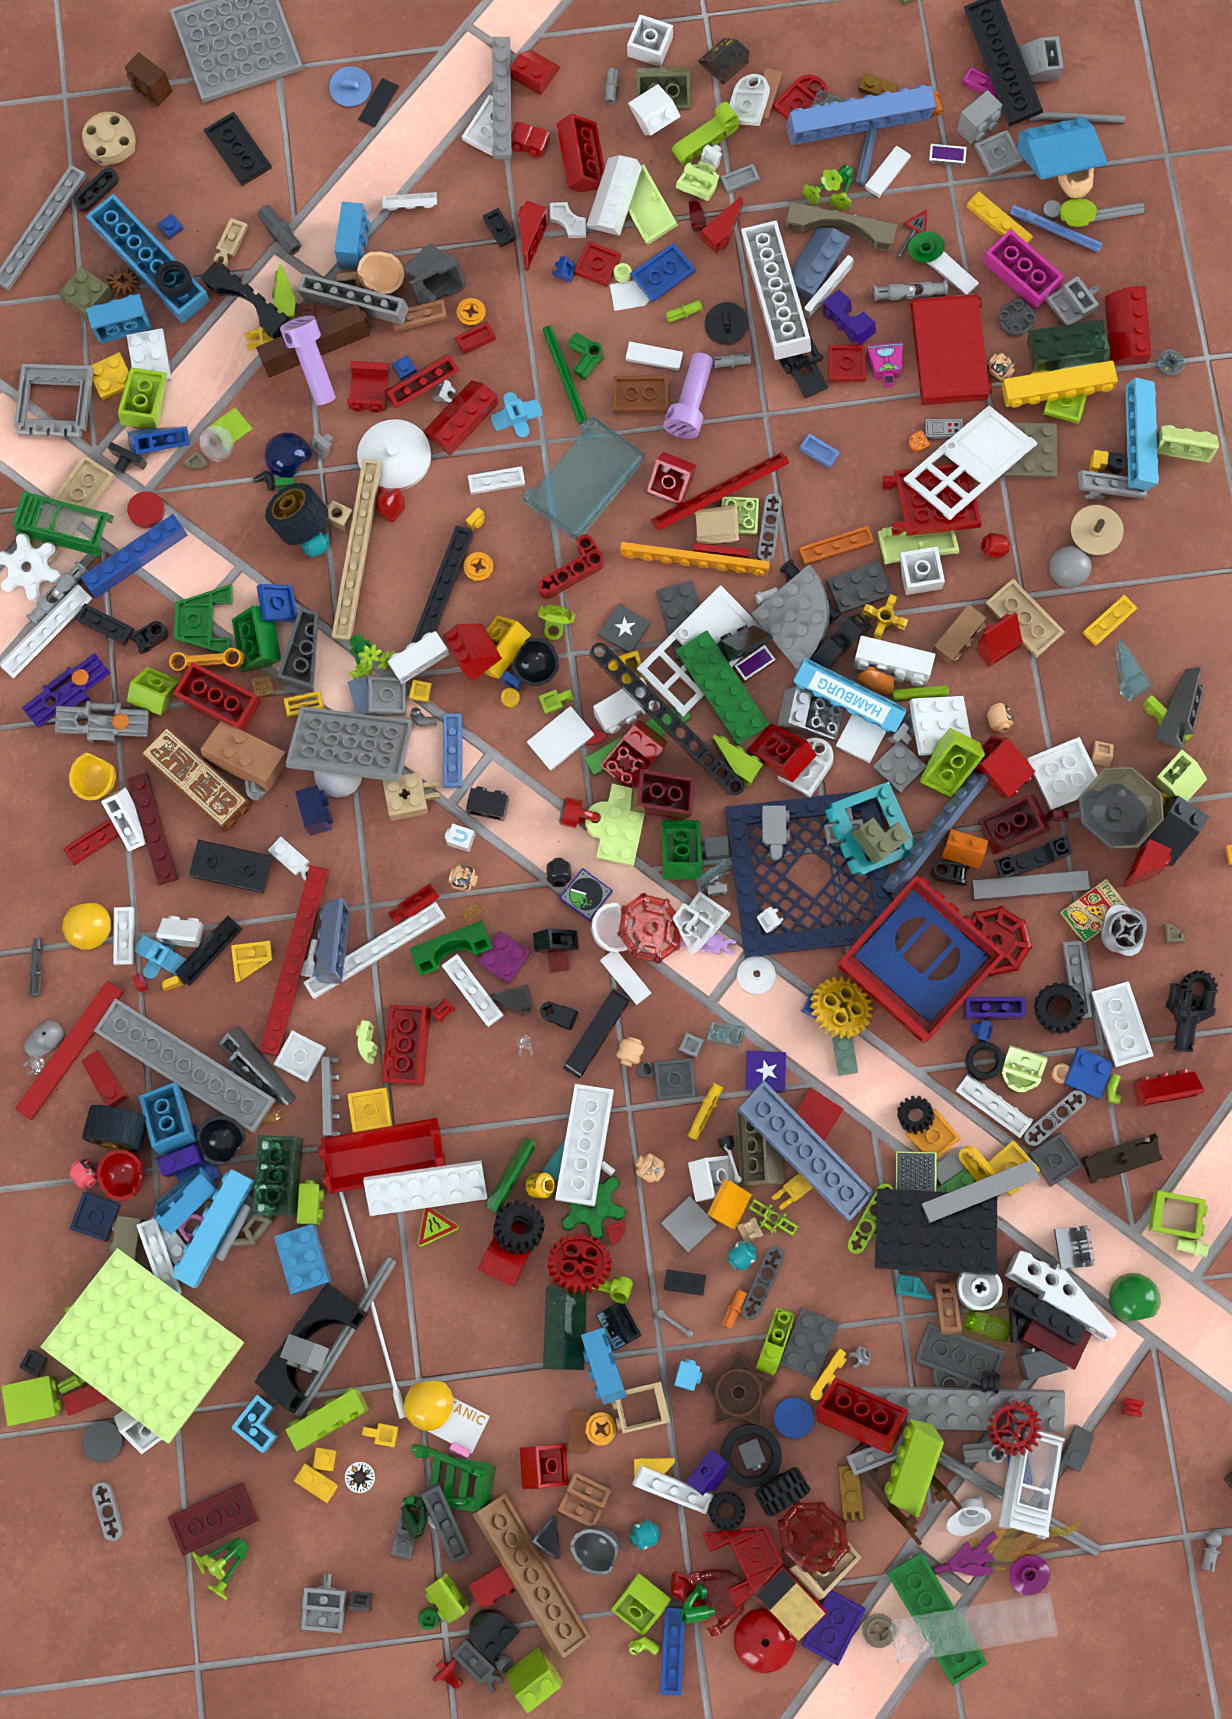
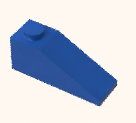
M187 426L147 428L127 432L130 450L135 454L190 445Z

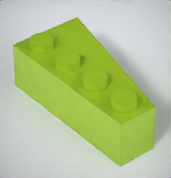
M351 1387L343 1391L341 1397L337 1399L333 1397L324 1403L325 1406L318 1410L316 1407L307 1412L306 1418L302 1420L297 1418L290 1422V1427L286 1429V1432L296 1451L302 1450L369 1411L370 1408L360 1389H353Z

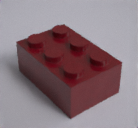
M639 769L633 774L630 811L680 820L687 819L692 815L695 778Z

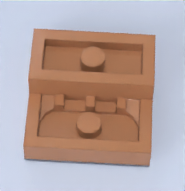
M575 1472L557 1513L585 1527L596 1525L612 1490Z

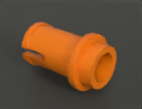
M933 91L936 104L933 115L938 116L944 112V109L939 99L940 94L937 91Z

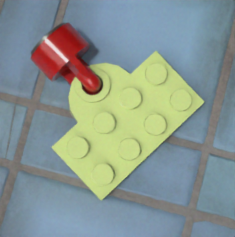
M612 784L608 802L601 801L595 803L588 811L581 809L582 800L566 797L563 800L559 823L562 826L576 828L577 824L585 825L588 833L600 840L596 858L634 866L645 813L630 811L632 788Z

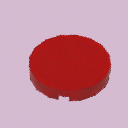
M143 491L135 494L130 499L127 505V513L130 520L136 526L151 528L162 521L165 514V506L157 494Z

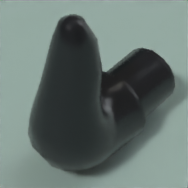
M264 471L253 478L254 481L265 480L268 490H275V481L271 472Z

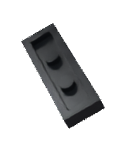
M85 603L75 618L77 622L123 645H126L134 631L133 627Z

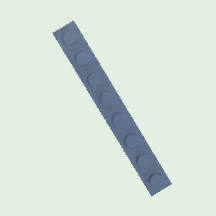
M973 772L968 776L966 782L956 791L954 797L945 805L943 811L934 819L932 825L922 834L920 840L911 848L905 859L899 863L893 874L888 877L883 885L886 891L896 894L902 891L989 779L985 774Z

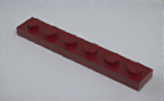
M143 773L130 777L128 781L159 885L178 880L148 774Z

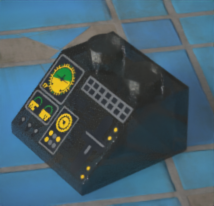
M723 38L699 60V63L724 85L749 63V50L737 39Z

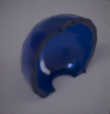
M283 432L272 437L265 447L264 454L266 466L273 474L284 478L293 477L300 465L312 457L310 446L303 437L289 432Z

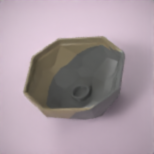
M1132 767L1104 768L1079 796L1081 824L1109 849L1138 848L1164 820L1162 793Z

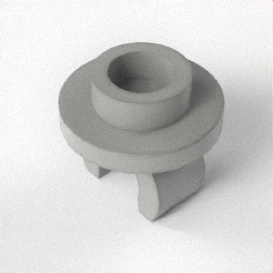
M862 1346L857 1347L856 1351L848 1355L849 1358L855 1356L858 1359V1362L853 1365L854 1368L861 1365L867 1366L870 1363V1353Z

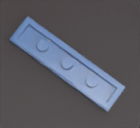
M462 713L443 714V788H462Z

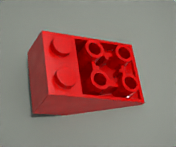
M1016 612L1011 615L1009 613L1005 614L999 619V623L996 625L990 624L983 630L984 633L978 641L979 644L976 650L988 667H991L1020 648L1023 640Z
M638 718L600 766L624 786L631 788L633 774L639 769L646 770L661 753L668 741Z

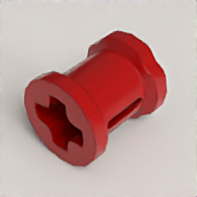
M444 997L434 1010H430L441 1023L444 1022L443 1019L451 1011L454 1012L456 1010ZM444 1007H446V1009H445L441 1014H439V1012H440Z

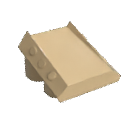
M736 505L703 509L695 513L697 524L696 539L698 543L719 545L723 542L730 544L739 540L738 509Z

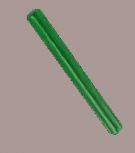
M551 325L543 328V333L578 424H584L587 422V416Z

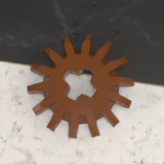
M120 267V272L114 269L115 274H108L111 277L107 278L106 281L111 282L107 285L109 287L113 286L111 291L116 290L117 295L123 292V296H126V292L133 294L132 289H138L135 285L140 284V282L136 281L139 277L133 276L135 275L134 272L129 273V268L123 272V268ZM122 277L125 278V280H128L125 282V284H122L118 281H120Z

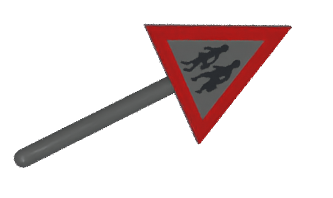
M927 210L903 223L912 229V232L899 251L898 258L901 257L915 232H926Z

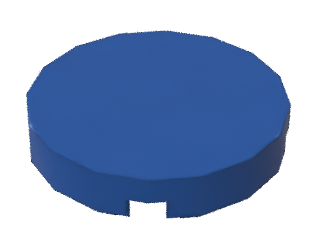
M787 1398L776 1407L774 1423L782 1435L788 1438H801L811 1430L814 1423V1413L806 1401L800 1398Z

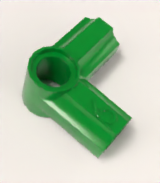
M576 332L571 336L568 347L583 356L574 367L573 372L581 379L587 380L596 365L603 361L604 353L601 344L592 342ZM593 351H599L598 354L591 355Z

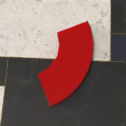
M675 1571L672 1573L671 1594L678 1597L684 1604L687 1597L695 1590L696 1584L685 1575ZM704 1598L703 1600L696 1599L692 1607L707 1606ZM708 1619V1620H705V1621H700V1622H702V1623H707V1622H709V1619Z

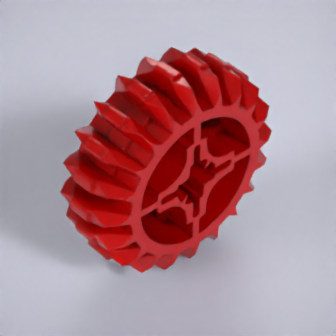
M1013 1400L1012 1406L1008 1401H1005V1408L998 1405L1000 1411L997 1413L993 1410L992 1413L995 1415V1418H989L993 1425L987 1426V1429L992 1431L988 1434L989 1438L993 1439L992 1444H999L997 1447L998 1451L1001 1448H1005L1004 1454L1007 1456L1011 1452L1014 1457L1018 1456V1452L1025 1456V1449L1032 1452L1033 1449L1030 1446L1032 1444L1036 1447L1039 1445L1035 1441L1036 1438L1042 1439V1436L1038 1433L1043 1431V1427L1039 1426L1042 1423V1419L1037 1418L1039 1413L1036 1410L1033 1411L1031 1405L1026 1406L1024 1401L1018 1404L1017 1400ZM1014 1413L1024 1414L1029 1420H1017ZM1007 1417V1423L1001 1427L1002 1422ZM1015 1424L1018 1426L1016 1427V1433L1012 1431ZM1030 1430L1027 1437L1023 1440L1024 1433ZM1013 1436L1016 1444L1006 1443L1002 1437Z

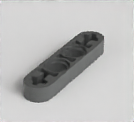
M777 1246L767 1250L743 1304L742 1315L746 1319L753 1320L760 1314L781 1266L784 1252ZM775 1250L779 1251L778 1255L780 1256V1259H775L773 1263L777 1265L776 1269L771 1265L765 1264L766 1260L770 1263L772 1256L769 1254ZM764 1268L771 1269L773 1273L771 1279L766 1280L762 1278L761 1271ZM760 1286L764 1289L765 1293L762 1298H756L753 1295L755 1287ZM751 1297L753 1300L761 1302L760 1306L755 1304L754 1310L756 1314L748 1316L745 1308L751 1306L752 1302L748 1301Z

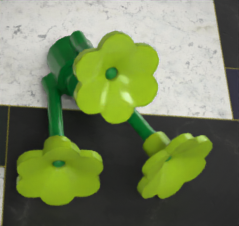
M846 164L838 171L836 169H826L821 178L822 184L816 187L805 184L803 186V195L810 204L818 205L819 193L822 188L825 187L828 191L832 189L837 191L840 188V183H846L843 192L832 194L830 204L839 211L843 209L849 210L852 201L847 198L846 193L853 182L851 177L854 171L851 166Z
M237 1537L235 1540L231 1539L227 1544L208 1555L206 1553L200 1557L194 1551L192 1552L202 1574H205V1564L209 1572L220 1580L217 1586L207 1585L206 1587L227 1600V1597L223 1590L227 1586L226 1583L239 1563L247 1556L245 1552L249 1549L240 1537ZM227 1549L228 1554L224 1558H220L218 1561L212 1558ZM231 1557L237 1558L225 1576L222 1567L226 1565V1561Z

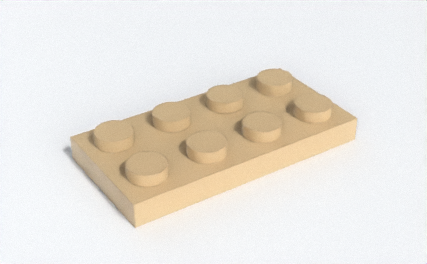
M1014 579L1008 582L985 603V606L998 619L1007 613L1011 615L1016 612L1023 640L1022 644L1036 658L1065 633Z

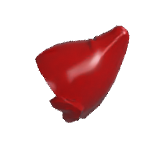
M381 486L376 498L375 508L387 521L395 522L405 509V498L399 488L386 489Z

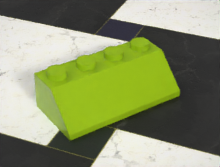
M909 1419L908 1425L905 1426L903 1431L902 1443L897 1448L896 1461L891 1466L889 1482L887 1481L885 1484V1494L890 1503L916 1517L920 1515L944 1444L933 1424Z

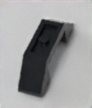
M1067 835L1048 841L1043 846L1014 856L1009 854L995 859L994 863L1000 878H1007L1052 864L1073 854V850Z

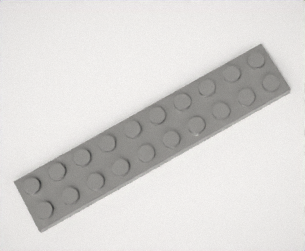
M116 998L94 1030L97 1034L171 1081L176 1082L179 1086L221 1113L236 1119L243 1127L253 1133L256 1132L276 1101L268 1094Z
M861 1386V1389L908 1409L902 1429L908 1425L909 1419L931 1423L935 1429L988 1430L987 1426L993 1425L989 1418H995L992 1411L995 1410L998 1413L1000 1411L998 1405L1005 1408V1401H1008L1012 1406L1013 1400H1017L1018 1404L1024 1401L1026 1406L1031 1405L1033 1411L1036 1410L1039 1413L1037 1418L1042 1419V1423L1039 1424V1426L1043 1427L1041 1432H1064V1390L999 1389V1393L994 1394L992 1391L983 1393L981 1388ZM1014 1413L1017 1420H1029L1024 1414ZM1007 1417L1002 1422L1001 1427L1007 1423Z

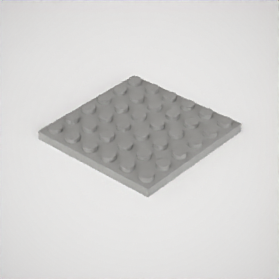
M197 0L170 9L203 103L304 70L279 0Z

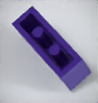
M967 997L963 1001V1020H1022L1026 1017L1025 997Z

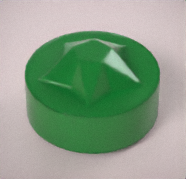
M426 1607L419 1612L418 1621L423 1629L431 1630L438 1625L439 1615L434 1608Z

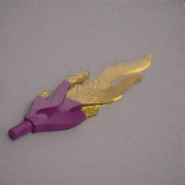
M1078 1520L1065 1528L1049 1527V1537L1066 1536L1072 1533L1080 1525V1521ZM999 1529L987 1535L974 1549L972 1547L978 1541V1538L973 1537L958 1549L952 1558L948 1559V1562L933 1566L935 1575L951 1570L952 1572H960L971 1576H985L996 1571L1006 1570L1004 1565L982 1566L987 1561L1014 1563L1021 1556L1028 1554L1038 1555L1048 1548L1058 1547V1544L1047 1541L1033 1548H1026L1030 1543L1040 1538H1037L1036 1534L1029 1532L1013 1538H1001L1003 1535L1017 1532L1018 1529Z

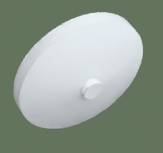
M386 420L371 427L362 437L357 451L358 464L361 470L363 459L381 461L382 468L378 488L383 486L386 489L399 488L402 491L413 487L426 475L431 464V448L426 435L416 425L404 420Z

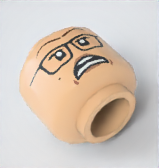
M651 1153L646 1154L644 1157L639 1156L635 1163V1166H637L636 1174L649 1183L658 1182L665 1172L664 1162Z

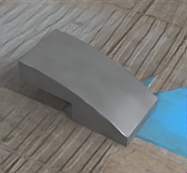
M400 1516L390 1555L410 1561L416 1539H411Z

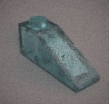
M1121 639L1115 646L1119 687L1122 696L1131 702L1149 692L1152 684L1123 639Z

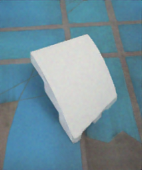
M699 891L689 906L685 903L682 904L674 915L673 920L688 951L693 955L718 931L731 913Z

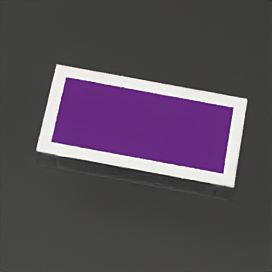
M931 144L929 163L965 166L967 147Z

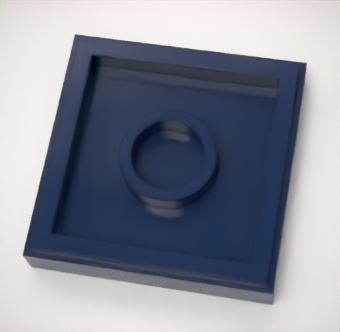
M83 1191L69 1229L108 1242L113 1222L116 1220L122 1204Z

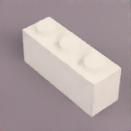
M436 631L433 633L429 632L419 642L409 644L403 652L393 654L390 660H388V664L402 685L448 656L449 652Z

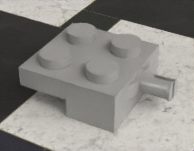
M1079 276L1064 284L1062 289L1047 297L1046 302L1064 327L1068 329L1097 311L1099 303L1093 295L1100 290L1097 285L1087 289Z
M323 1573L322 1586H306L304 1588L301 1630L343 1633L347 1590L332 1587V1574Z

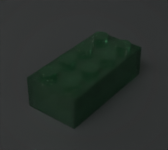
M1102 319L1030 330L1027 339L1034 372L1045 370L1048 372L1060 370L1061 368L1107 362L1110 353Z

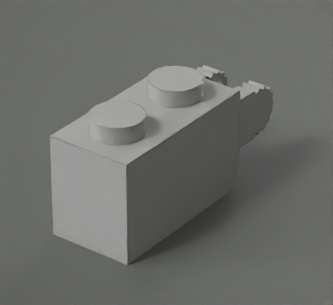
M762 806V843L765 846H770V858L776 861L783 854L782 846L786 845V841H790V830H786V822H789V810H786V806Z

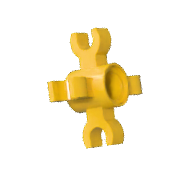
M890 594L886 606L881 607L879 610L871 605H865L862 615L875 618L878 625L873 638L880 640L884 629L891 625L905 630L908 620L894 616L893 607L897 596ZM886 614L890 619L883 620L880 616Z

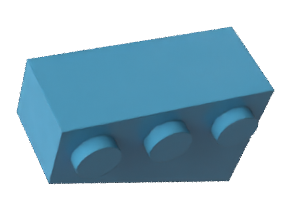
M199 1166L154 1203V1220L171 1236L207 1199L214 1195L216 1182Z
M604 1327L582 1334L581 1337L585 1347L583 1355L586 1363L590 1362L591 1368L588 1371L591 1380H595L597 1384L594 1387L597 1399L601 1398L605 1405L627 1397Z

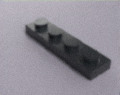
M227 915L175 973L190 986L243 929Z
M1019 1287L1013 1288L1006 1303L1010 1308L1073 1345H1078L1086 1328Z

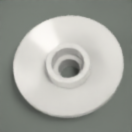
M752 956L740 964L737 979L743 990L750 994L759 995L772 988L776 979V972L769 960L760 956ZM759 971L760 976L754 977L753 972Z

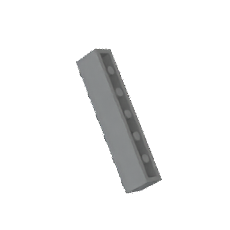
M303 273L297 289L305 300L343 310L358 304L360 311L364 309L366 316L401 325L404 324L409 310L404 299Z

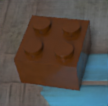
M140 52L125 66L126 76L131 82V88L137 93H142L149 103L153 102L159 106L173 92L166 73Z

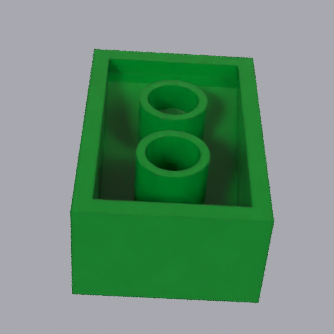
M662 820L663 880L701 879L700 820Z

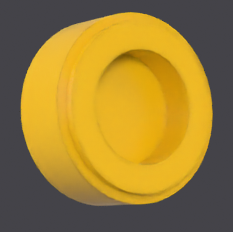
M514 688L505 689L501 694L503 705L509 708L517 706L520 701L519 692Z

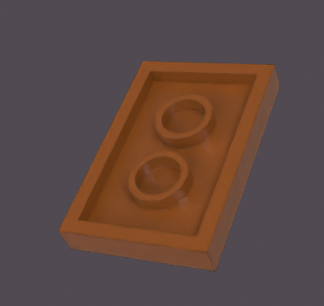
M668 375L613 376L614 413L668 411Z

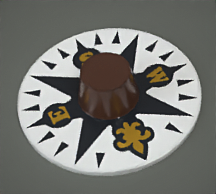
M365 1462L353 1463L345 1473V1483L355 1493L368 1491L375 1481L373 1468Z

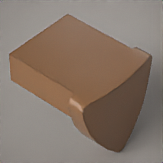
M357 271L336 274L337 282L356 281V286L363 288Z

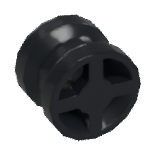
M983 1372L981 1392L992 1391L994 1394H998L1000 1374L989 1375L987 1372Z

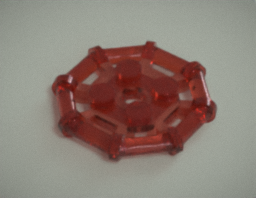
M640 893L636 899L621 907V918L617 936H620L630 951L632 958H640L660 964L670 954L679 951L681 948V935L673 920L676 912L671 906L669 899ZM642 904L643 910L636 913L633 909ZM650 904L658 905L660 907L659 909L651 908ZM665 910L671 918L672 922H670L669 919L667 920L665 918ZM628 917L633 918L632 928L627 929ZM651 923L655 931L650 932L647 926ZM671 927H674L673 939L670 938ZM633 934V939L639 944L635 946L628 935ZM666 942L669 946L661 951L659 946ZM643 947L653 948V954L642 951Z
M798 1501L793 1504L782 1519L778 1520L777 1526L780 1530L782 1544L781 1551L798 1564L803 1572L829 1571L831 1573L835 1571V1567L845 1554L850 1552L845 1527L846 1521L837 1516L823 1501ZM804 1511H816V1513L805 1516ZM822 1514H824L834 1524L830 1526L824 1519L821 1518ZM796 1515L799 1522L794 1526L790 1521ZM836 1530H838L839 1542H840V1543L835 1542V1540H834V1538H835V1532H834V1531H836ZM788 1532H791L792 1536H794L793 1543L789 1542ZM809 1533H814L817 1536L818 1541L816 1539L812 1541L810 1539L811 1535ZM794 1549L798 1550L805 1557V1559H803L796 1551H794ZM830 1549H833L837 1552L830 1559L827 1553ZM818 1557L822 1562H811V1559Z

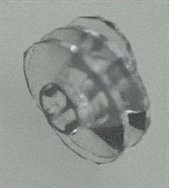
M208 427L201 433L199 438L200 448L204 456L211 461H222L228 458L233 451V439L230 433L223 427Z

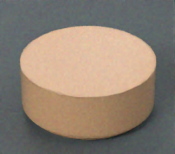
M1064 1063L1057 1064L1051 1072L1053 1080L1063 1084L1069 1066Z

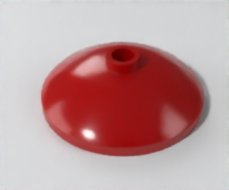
M759 1608L748 1612L737 1624L734 1633V1647L741 1662L749 1669L760 1673H771L781 1669L789 1662L794 1653L795 1638L767 1608ZM764 1638H767L769 1640V1644L767 1646H763L761 1644V1641Z

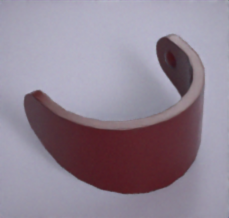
M690 199L689 214L693 232H698L707 226L706 218L697 199Z

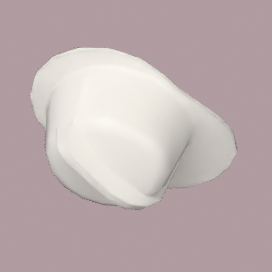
M980 1496L967 1498L960 1502L962 1508L958 1509L948 1519L946 1526L948 1531L956 1536L970 1535L990 1521L991 1513L985 1508Z

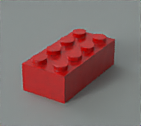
M191 662L173 693L178 701L218 722L222 720L242 731L246 729L261 703L257 695L194 662Z

